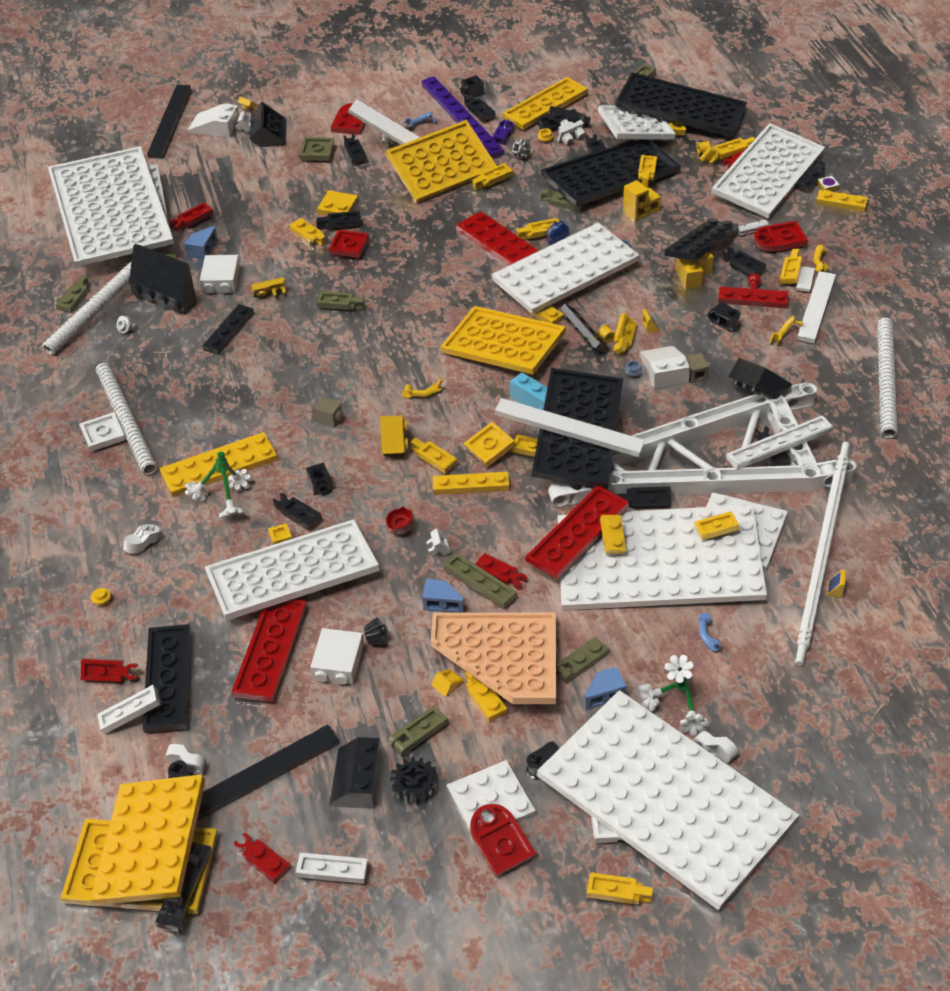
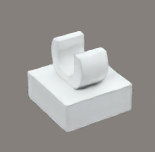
M245 111L240 113L236 122L238 125L235 128L238 131L243 129L248 133L250 132L251 118Z
M437 528L431 531L432 539L426 542L431 547L428 551L432 555H436L439 551L444 556L449 554L451 549L448 538Z

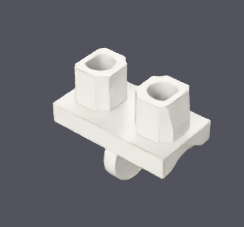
M566 119L562 120L558 131L559 136L556 138L558 143L563 141L566 145H569L574 140L573 136L578 140L584 138L585 131L582 128L584 124L582 120L575 123L568 122Z

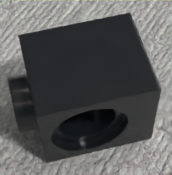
M477 75L461 80V94L470 99V94H473L475 98L484 95V82Z
M324 462L306 467L308 483L314 496L332 491L331 478Z

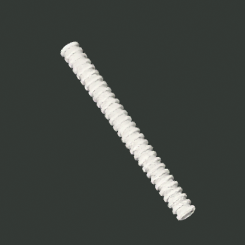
M131 262L43 343V348L47 353L54 355L59 348L63 347L77 331H80L91 318L98 314L112 298H115L129 284Z
M882 318L877 322L880 433L884 438L890 439L898 433L893 321L889 318Z
M101 363L96 367V373L139 468L145 475L153 474L157 470V464L111 366L108 363Z

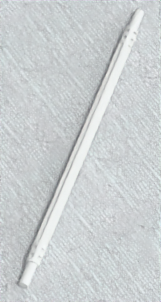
M848 442L842 443L840 455L837 457L796 645L798 651L795 665L803 666L806 650L810 646L849 462L850 443Z

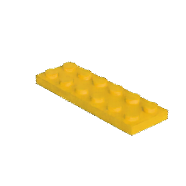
M566 77L502 113V117L505 120L512 121L515 126L524 130L537 123L536 119L538 117L548 114L550 106L563 108L588 94V88Z
M262 432L159 469L171 496L174 497L188 490L185 487V484L194 481L198 484L199 481L205 478L214 463H216L218 452L225 453V458L234 471H242L243 469L249 471L277 461V454L266 434ZM215 471L206 482V485L223 480L222 473ZM229 471L226 472L227 478L231 475Z

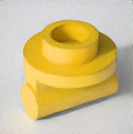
M709 146L700 159L714 163L719 157L718 149Z

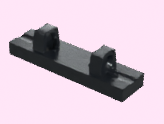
M192 842L187 866L194 867L195 869L186 868L180 897L164 899L155 921L156 927L179 932L211 855V846Z

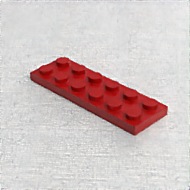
M481 211L456 224L457 231L508 266L539 251Z
M596 486L525 556L526 562L558 579L602 535L601 516L621 515L629 507V501L602 487Z
M291 599L262 609L232 688V697L273 703L307 608L306 601Z

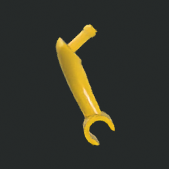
M823 245L816 247L813 262L816 265L815 270L825 272L829 267L825 262L820 261L822 253H828V250L824 249Z
M791 316L778 333H772L769 343L774 340L779 345L781 338L788 332L793 323L802 326L803 322L794 320L795 316Z
M440 378L438 383H433L431 387L425 390H413V387L407 384L402 395L405 399H410L412 396H431L442 390L441 383L443 379Z

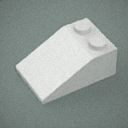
M222 104L198 113L188 128V133L230 138L235 130V126L238 125L236 123L239 118L238 105Z
M674 346L639 352L654 389L689 383V364L685 356Z

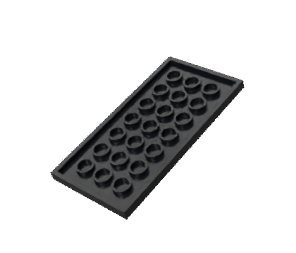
M631 72L615 103L616 107L624 110L628 109L636 113L647 114L651 117L662 118L666 121L677 122L681 125L692 126L696 129L708 130L711 133L723 134L726 137L734 136L747 105L746 101Z
M640 139L638 141L630 140L541 169V176L577 207L624 191L625 185L636 180L642 184V179H638L641 155L657 156L653 180L680 172L681 165L652 141Z
M551 368L543 410L616 431L623 378ZM540 428L531 477L608 489L613 450Z

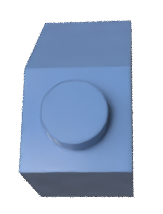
M215 227L206 228L189 236L184 244L187 257L204 259L205 255H209L217 242Z
M426 579L422 596L423 610L464 613L463 597L446 580Z
M618 667L597 672L585 693L586 710L605 705L619 690L626 694L627 686Z

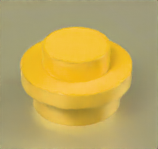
M541 129L538 133V139L542 142H549L553 139V134L550 129Z
M98 588L90 595L92 603L98 607L106 606L111 598L110 591L106 588Z

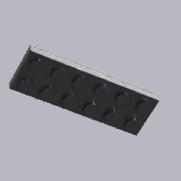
M714 218L708 219L665 249V256L696 261L737 232L738 224H734L732 221L721 222Z
M190 624L151 627L148 629L145 689L154 685L158 690L161 705L143 714L144 733L187 729Z

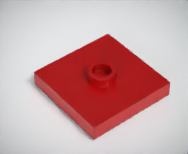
M338 230L328 249V253L360 258L370 239L369 234Z

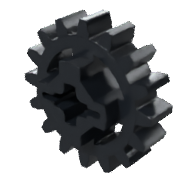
M412 757L410 762L403 759V765L397 763L396 770L391 771L392 777H390L392 792H397V798L400 799L404 796L405 802L413 799L414 803H417L418 798L425 801V795L433 796V790H437V782H439L436 767H431L430 761L424 763L422 757L419 761H415V758Z

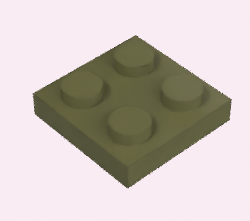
M304 137L299 159L306 161H330L335 144L334 138Z

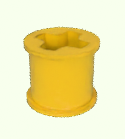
M709 141L697 142L696 148L699 155L704 153L710 146Z
M603 325L598 329L597 333L605 343H610L614 340L615 332L610 329L609 325Z

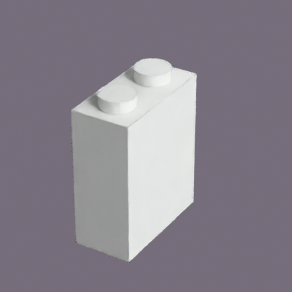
M205 255L200 276L202 294L236 292L240 272L238 255Z
M322 628L310 666L312 680L353 685L364 648L363 633Z

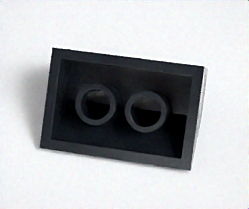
M261 102L251 112L250 140L261 147L283 146L285 144L286 118L264 102Z
M738 358L728 376L734 380V385L750 392L752 391L757 395L761 393L771 395L791 388L793 385L769 369Z
M357 737L338 749L329 803L330 807L374 809L382 755L380 738Z

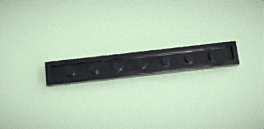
M176 85L147 152L148 158L164 157L191 92V85Z
M326 725L203 791L197 821L339 744L338 737L330 726Z

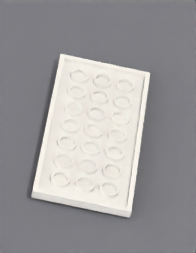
M769 123L712 187L711 193L769 218L793 190L797 181L823 154L825 147Z
M596 223L493 273L492 280L531 314H534L639 261L640 255L600 223Z
M354 519L205 566L206 574L226 621L380 571L379 564Z

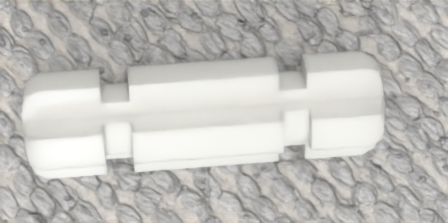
M767 220L759 221L760 223L757 221L745 224V226L741 225L738 226L737 233L740 236L746 235V233H754L757 229L768 226L769 223Z

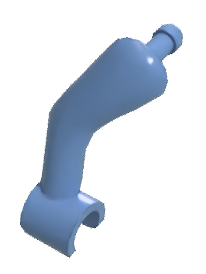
M428 112L413 120L406 118L402 125L404 123L408 124L407 130H409L411 126L419 124L428 118L434 123L437 120L431 116L432 112Z
M701 613L698 618L700 638L710 650L718 651L721 648V643L712 638L707 632V624L711 623V616L709 613Z

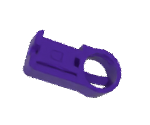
M510 120L501 121L493 134V139L497 143L505 145L507 137L511 136L514 132V123Z

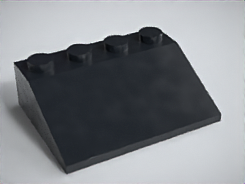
M136 243L133 245L129 277L132 294L185 315L197 304L189 264Z

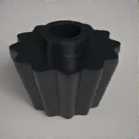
M378 617L364 626V634L369 645L387 644L386 636H388V630Z

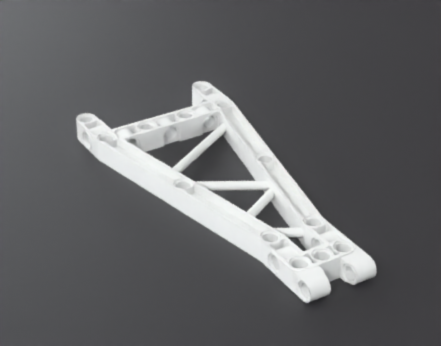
M812 383L792 385L791 388L771 395L763 393L760 395L754 394L632 435L633 437L645 440L640 456L636 457L613 450L611 469L615 472H610L608 489L606 490L617 495L619 493H627L626 489L631 487L670 486L671 495L712 494V492L718 494L792 492L830 488L837 460L817 463L807 442L786 450L790 457V466L744 467L739 470L735 468H714L682 446L683 444L749 422L742 447L751 444L758 419L767 416L775 434L797 426L798 424L792 411L813 406L816 400L817 387ZM673 448L702 469L657 470L663 451ZM654 454L649 470L626 471L620 467L621 465ZM851 459L848 462L844 485L854 481L856 463ZM558 481L549 487L548 492L555 507H564L579 504L595 487Z

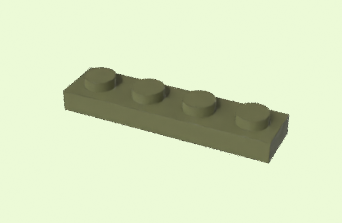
M458 553L444 563V570L503 609L517 597V591Z

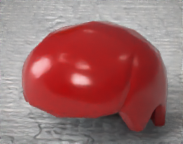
M402 506L390 511L385 519L386 527L396 535L406 534L414 526L415 518L412 510Z

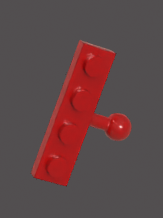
M753 273L748 277L750 288L719 286L718 303L787 308L788 291L757 289V286L761 283V277Z

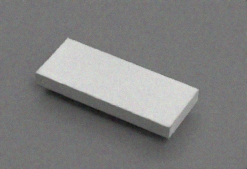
M802 266L796 290L810 292L815 268Z

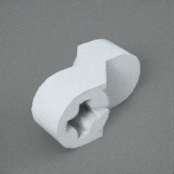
M153 524L141 525L134 534L125 537L124 551L132 554L143 552L150 543L158 541L160 528Z
M702 731L693 738L696 744L712 755L718 756L726 763L738 755L736 745L727 737H713L707 731Z
M171 744L165 756V760L170 764L178 760L184 761L187 764L188 772H191L193 775H201L206 764V759L203 756L188 753L185 746L181 744Z

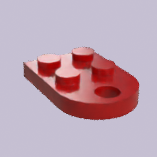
M353 103L343 105L338 110L331 125V132L361 134L365 123L348 113Z
M797 221L764 226L757 229L754 234V244L764 251H782L808 245V239Z
M486 804L474 812L470 822V834L495 878L536 856L533 847L507 808L499 804ZM483 813H490L493 816V820L491 822H484L481 819V815Z

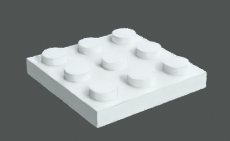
M507 760L446 785L447 791L469 832L474 812L486 804L504 806L512 813L517 823L536 816L533 805ZM483 813L481 819L484 822H491L493 816L490 813Z

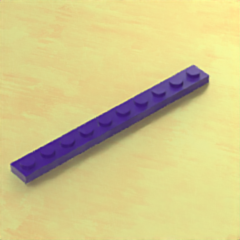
M435 76L421 80L423 88L456 123L464 120L468 121L492 159L504 155V149Z

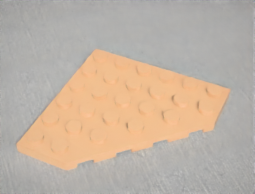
M556 612L433 613L431 647L512 704H556Z

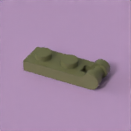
M594 637L564 659L556 661V674H560L561 678L566 683H569L609 655V648Z
M432 706L392 734L388 739V744L392 748H396L397 753L401 757H405L410 753L411 749L447 725L448 718L435 706Z

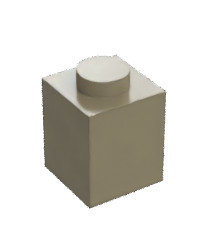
M702 353L685 356L690 367V383L708 380L709 366Z
M322 397L313 408L315 422L335 427L343 418L340 402Z

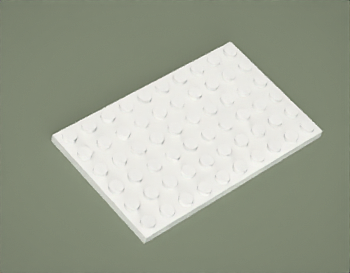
M141 146L48 167L76 267L132 254L135 243L149 249L174 244Z
M753 505L623 512L621 518L626 544L625 554H605L603 536L601 535L560 576L562 610L766 600L767 598ZM732 511L739 523V530L701 540L694 527V521ZM558 515V524L567 515Z
M620 690L537 770V776L717 910L722 908L799 817V814Z

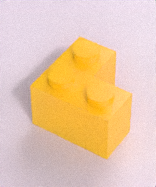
M637 180L624 186L623 213L636 222L660 210L661 196L652 189L646 188Z
M711 251L696 261L676 258L675 270L685 289L701 287L703 275L712 273L714 257Z
M403 415L380 416L382 454L405 453V449H408V438H404V434L408 430V420L404 419Z

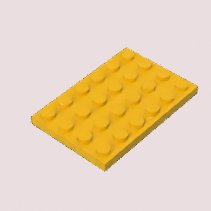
M467 120L386 150L385 153L416 203L477 178L479 173L497 166Z
M474 306L440 348L442 353L534 375L564 336L566 327Z
M203 775L120 784L90 898L93 905L181 896L206 781Z
M85 819L60 897L61 902L66 904L160 911L165 898L103 905L92 904L90 898L110 821ZM195 827L192 842L211 846L212 852L186 914H198L218 836L217 829Z

